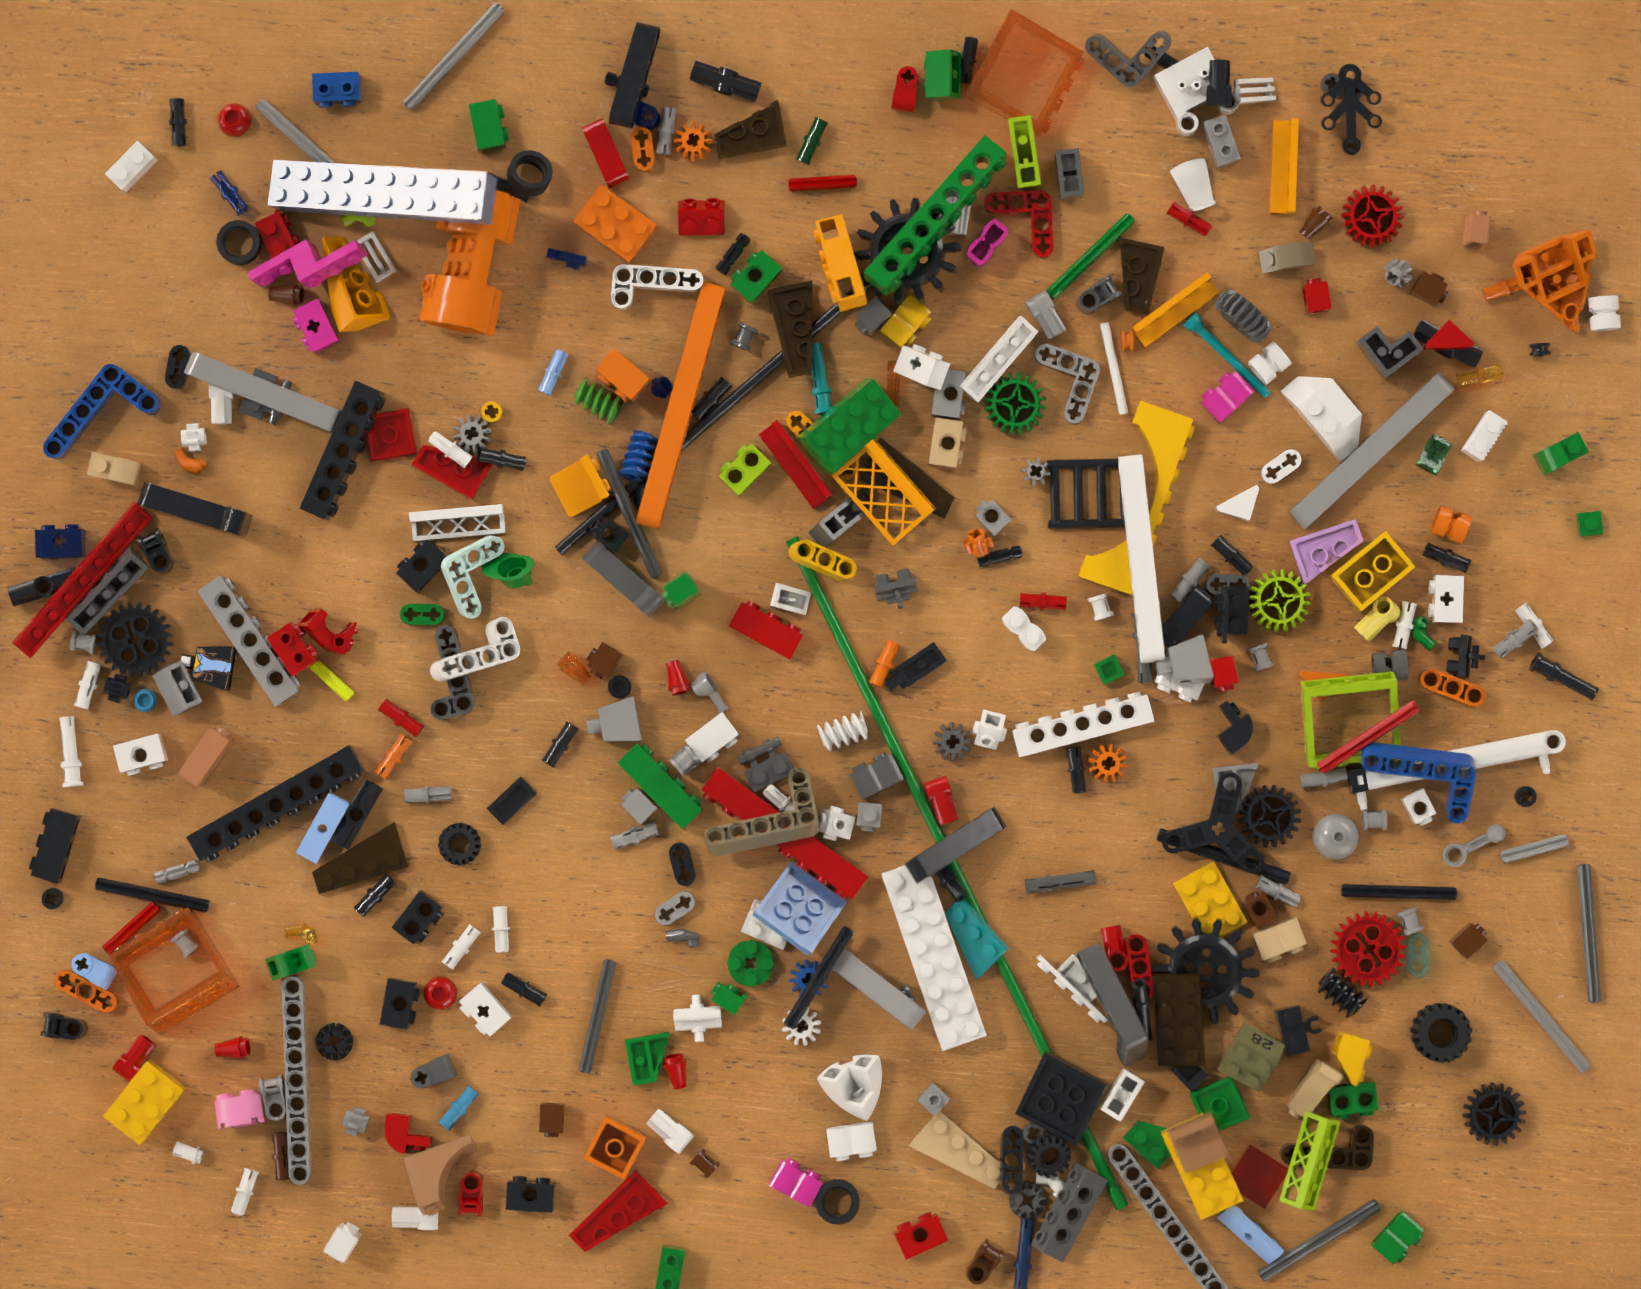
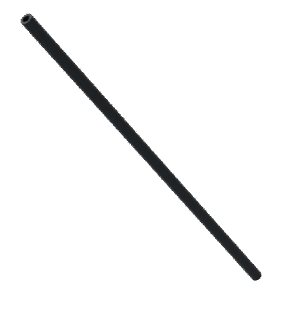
M862 281L865 292L873 286L868 281ZM851 289L842 298L854 295L853 290ZM838 304L831 306L812 323V338L842 313ZM782 350L687 431L682 451L785 363ZM644 469V471L649 474L650 469ZM641 477L642 482L640 483L632 481L627 483L624 487L628 496L630 497L634 494L637 487L645 484L648 478ZM615 495L555 546L561 555L566 553L590 531V526L595 519L601 515L606 518L619 507Z

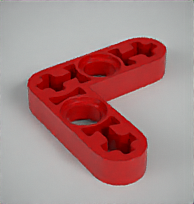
M1046 191L994 192L986 196L984 208L990 214L1030 213L1033 253L1038 258H1047L1051 255L1054 247L1051 197ZM1026 195H1031L1030 200H1037L1038 195H1042L1043 199H1047V203H1044L1043 207H1039L1038 203H1031V208L1027 209L1028 199ZM1003 196H1008V210H1004V205H998L996 210H993L992 206L988 205V202H991L993 197L996 198V201L1003 202ZM1015 196H1020L1024 200V205L1020 209H1015L1011 205V199ZM1039 218H1044L1048 221V228L1044 231H1040L1035 227V222ZM1049 233V238H1044L1045 245L1049 246V249H1046L1045 253L1042 254L1041 250L1036 249V246H1039L1041 241L1040 237L1035 238V234L1046 235Z

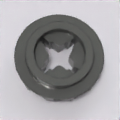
M1023 1182L1020 1191L1009 1195L1010 1208L1020 1218L1031 1219L1037 1217L1045 1208V1193L1034 1182ZM1021 1192H1024L1028 1197L1036 1194L1034 1199H1032L1033 1209L1027 1204L1019 1207L1024 1200Z

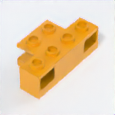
M840 214L815 221L817 230H814L813 234L816 244L821 243L822 246L819 255L833 304H838L840 312L867 305L865 291L843 215ZM836 229L838 237L824 240L823 232ZM849 277L854 295L841 298L836 280Z

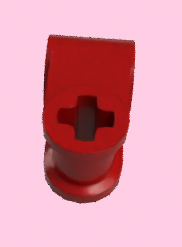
M905 66L898 72L891 105L893 110L914 113L918 73L913 67ZM906 72H910L911 77H914V80H910L909 83H905L904 78H901V76L906 75Z
M470 1170L461 1179L458 1215L472 1213L482 1216L483 1177L478 1171ZM467 1177H475L478 1181V1186L474 1188L467 1186Z

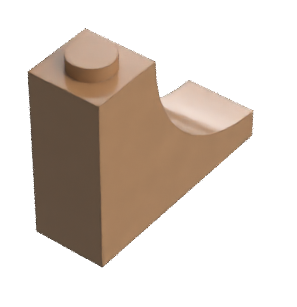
M470 1135L404 1158L417 1207L423 1216L437 1214L441 1209L445 1208L444 1188L450 1172L463 1158L477 1151L475 1142Z

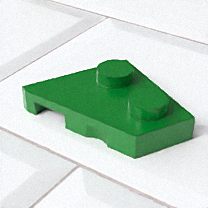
M669 1031L625 1039L633 1086L656 1082L669 1039Z
M1138 1120L1123 1136L1132 1147L1157 1169L1171 1155L1161 1134L1162 1130L1167 1129L1165 1127Z

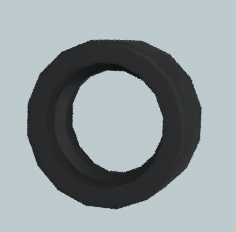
M532 150L522 151L511 160L506 175L510 187L518 194L526 197H535L544 193L552 179L553 169L547 157L541 153ZM521 164L535 166L543 175L541 182H525L517 174V167Z
M234 220L221 227L217 234L216 245L218 252L226 261L234 265H245L257 258L261 252L262 240L259 232L253 225L246 221ZM236 229L249 232L253 240L251 250L243 256H234L226 248L225 242L228 234Z
M833 1179L821 1186L816 1195L818 1214L826 1222L841 1225L852 1220L858 1212L860 1202L858 1192L851 1183L843 1179ZM834 1188L846 1190L851 1197L850 1209L840 1216L830 1214L824 1206L826 1193Z

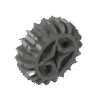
M1227 289L1217 298L1218 300L1214 303L1216 310L1247 339L1260 343L1269 335L1272 329L1270 322L1251 302L1239 293Z

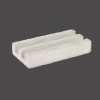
M1273 77L1234 80L1237 104L1275 101L1276 96L1272 95L1275 88L1274 86L1271 87ZM1264 84V87L1240 88V85ZM1266 93V96L1241 97V94Z
M373 231L357 240L358 243L365 244L382 272L378 276L367 256L362 258L377 283L397 272ZM370 238H372L390 269L388 271L385 270L368 242Z

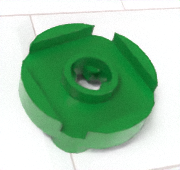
M746 940L739 942L732 948L727 965L731 977L737 983L752 987L764 983L770 977L774 961L770 949L764 943ZM745 958H756L755 965L757 967L755 969L751 967L747 969L745 967Z

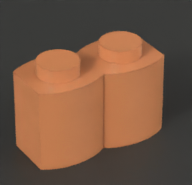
M1474 210L1468 217H1465L1463 247L1483 249L1489 245L1492 217L1488 216L1486 211Z

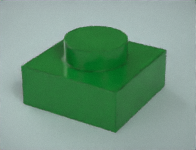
M1601 511L1576 514L1579 537L1604 534Z
M1115 654L1093 664L1103 685L1125 675Z

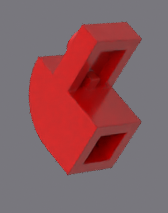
M388 1112L385 1118L384 1134L387 1143L392 1149L406 1154L408 1145H412L411 1149L425 1151V1147L431 1146L432 1136L409 1134L411 1115Z

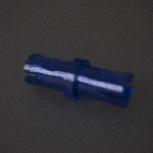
M218 171L216 174L221 182L215 174L210 180L221 192L222 199L228 201L237 213V216L242 215L243 212L238 205L245 212L250 208L249 205L246 204L237 192L238 188L232 186L223 174V171Z

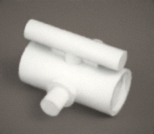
M692 995L690 1008L674 1009L675 1031L692 1030L695 1042H704V1032H706V1029L722 1028L720 1006L704 1007V1004L701 1003V995Z

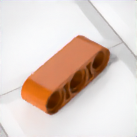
M1428 669L1422 671L1418 676V683L1424 690L1461 704L1474 707L1481 705L1485 700V691L1481 687L1443 672ZM1428 673L1435 676L1433 686H1428L1424 682V677ZM1450 681L1457 685V691L1453 695L1449 694L1446 690V685ZM1472 689L1476 690L1479 694V699L1475 703L1468 699V693Z

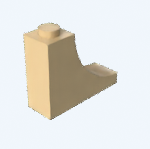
M1315 1059L1286 1103V1106L1290 1108L1288 1113L1300 1120L1302 1116L1304 1117L1305 1111L1313 1112L1326 1093L1335 1084L1340 1082L1343 1075L1320 1060Z

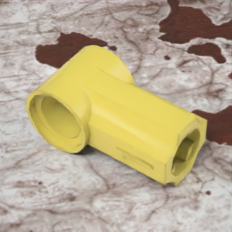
M1379 597L1374 602L1373 609L1355 626V629L1370 642L1388 623L1395 622L1399 618L1400 609L1388 597ZM1387 606H1390L1389 611L1383 614V610Z

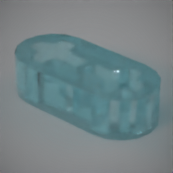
M1413 933L1407 939V969L1414 977H1423L1429 971V940L1421 933ZM1416 937L1424 941V945L1420 946V954L1416 953V946H1412V941H1416ZM1417 956H1420V964L1424 965V969H1420V973L1412 969V965L1417 963Z

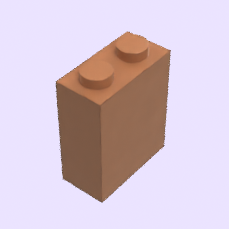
M222 726L217 728L210 727L180 768L178 774L196 787L203 786L235 742V740L230 738L232 733Z

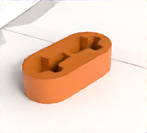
M638 127L631 134L633 160L635 167L639 171L647 172L653 168L655 163L651 132L647 128ZM639 132H643L644 136H648V139L644 141L645 147L642 148L640 147L639 140H635V137L639 136ZM641 151H645L647 159H651V162H648L646 167L638 163V160L642 158Z

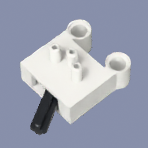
M1154 46L1151 49L1156 51L1157 47ZM1208 47L1180 62L1165 53L1156 63L1165 70L1154 75L1153 80L1177 122L1176 129L1178 133L1182 136L1192 135L1198 127V118L1193 113L1188 112L1207 102L1209 61L1215 60ZM1144 53V56L1151 60L1150 55ZM1232 91V100L1234 101L1232 108L1217 106L1221 113L1232 114L1237 109L1239 104L1236 102L1235 92ZM1184 119L1191 120L1193 128L1191 130L1184 129L1181 121Z

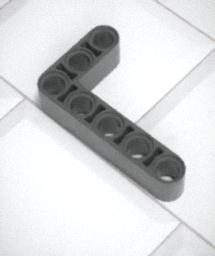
M1096 943L1078 951V960L1117 1035L1116 1051L1122 1065L1125 1067L1145 1058L1148 1047L1146 1033L1101 945Z

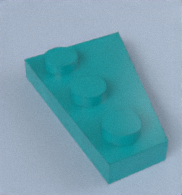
M964 899L961 902H955L944 914L977 980L1009 948Z

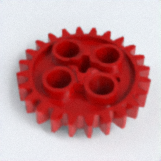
M1364 911L1363 918L1358 913H1355V920L1346 917L1348 924L1339 923L1342 931H1334L1333 933L1338 939L1331 940V943L1335 944L1336 948L1331 949L1330 952L1337 954L1332 959V962L1340 963L1336 970H1345L1342 975L1343 978L1351 975V983L1359 979V986H1363L1365 981H1367L1369 987H1372L1374 980H1376L1378 985H1382L1381 978L1383 977L1390 981V972L1395 975L1398 974L1395 966L1403 967V964L1398 961L1399 958H1406V955L1400 953V950L1407 948V946L1400 944V941L1405 937L1397 936L1400 927L1393 929L1394 921L1390 920L1386 923V915H1382L1378 919L1377 912H1373L1372 916L1369 917L1368 912ZM1370 926H1374L1377 930V935L1374 939L1366 937V930ZM1357 931L1361 933L1366 944L1373 945L1371 951L1381 965L1377 967L1369 953H1363L1365 946L1357 937ZM1351 939H1355L1358 943V947L1354 952H1349L1346 948L1347 942ZM1382 946H1388L1390 949V955L1385 959L1379 956V949ZM1363 959H1368L1371 967L1368 971L1363 972L1359 968V963Z

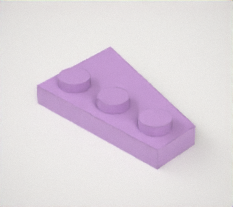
M1354 519L1289 541L1303 584H1307L1363 542L1357 520Z

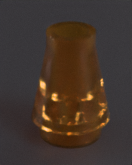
M567 652L557 663L560 671L581 685L591 677V674L588 673L576 653Z

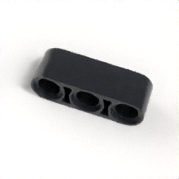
M1198 585L1162 625L1163 643L1168 648L1177 645L1213 605L1216 599Z

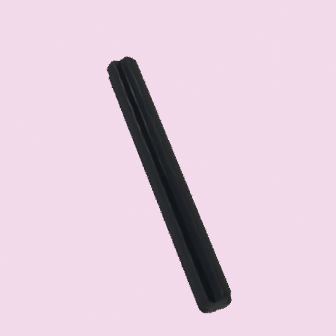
M97 878L95 883V889L99 891L201 912H207L210 901L206 899L105 878Z
M1343 884L1341 886V895L1343 897L1455 900L1457 898V889L1455 887Z
M847 926L841 929L785 1019L784 1024L787 1027L795 1029L853 936L854 931Z

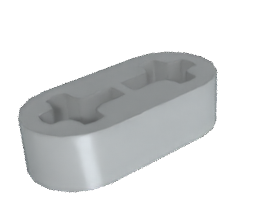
M687 891L678 893L656 909V921L661 925L673 923L694 908V896ZM680 896L691 898L689 908L685 906L679 909L676 908L675 905L681 901ZM673 907L675 911L669 915V921L659 918L662 908L667 911Z

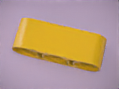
M800 540L793 543L789 548L788 553L791 560L835 580L843 581L853 577L856 573L857 567L852 559L812 541ZM799 545L805 548L806 554L804 557L798 553ZM820 554L826 558L825 566L819 562ZM841 564H844L847 568L846 575L840 572Z

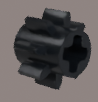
M115 674L114 678H107L103 690L104 694L109 695L107 700L120 703L121 699L127 700L131 689V683L126 682L127 677Z

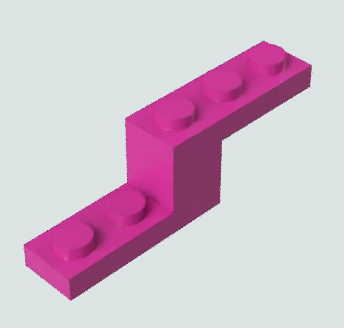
M306 239L249 271L248 275L252 282L262 287L270 285L275 279L291 273L294 269L299 282L311 288L320 285L323 280L330 276L338 275L344 268L359 263L368 253L363 245L354 240L321 259L317 246Z

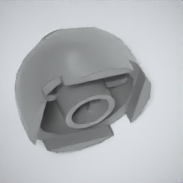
M1335 813L1325 815L1317 821L1312 833L1313 845L1319 854L1328 859L1339 860L1346 858L1354 852L1358 845V828L1345 815Z

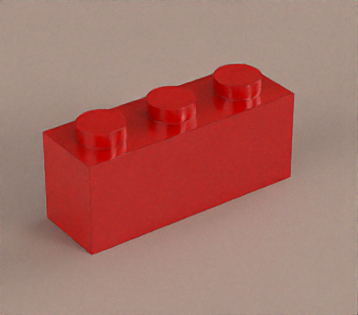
M749 600L747 603L741 602L729 627L790 660L803 637V634L800 633L801 628L790 622L787 626L779 622L781 617L770 611L767 615L760 612V606Z

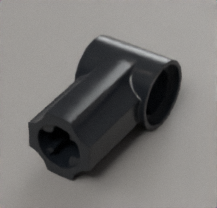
M1230 60L1209 61V85H1207L1206 94L1207 106H1231Z

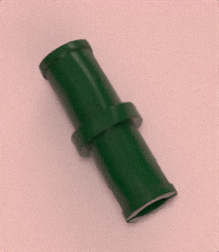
M818 117L814 118L808 134L803 137L805 141L796 157L798 161L807 165L810 164L817 146L819 147L821 144L820 139L828 122Z

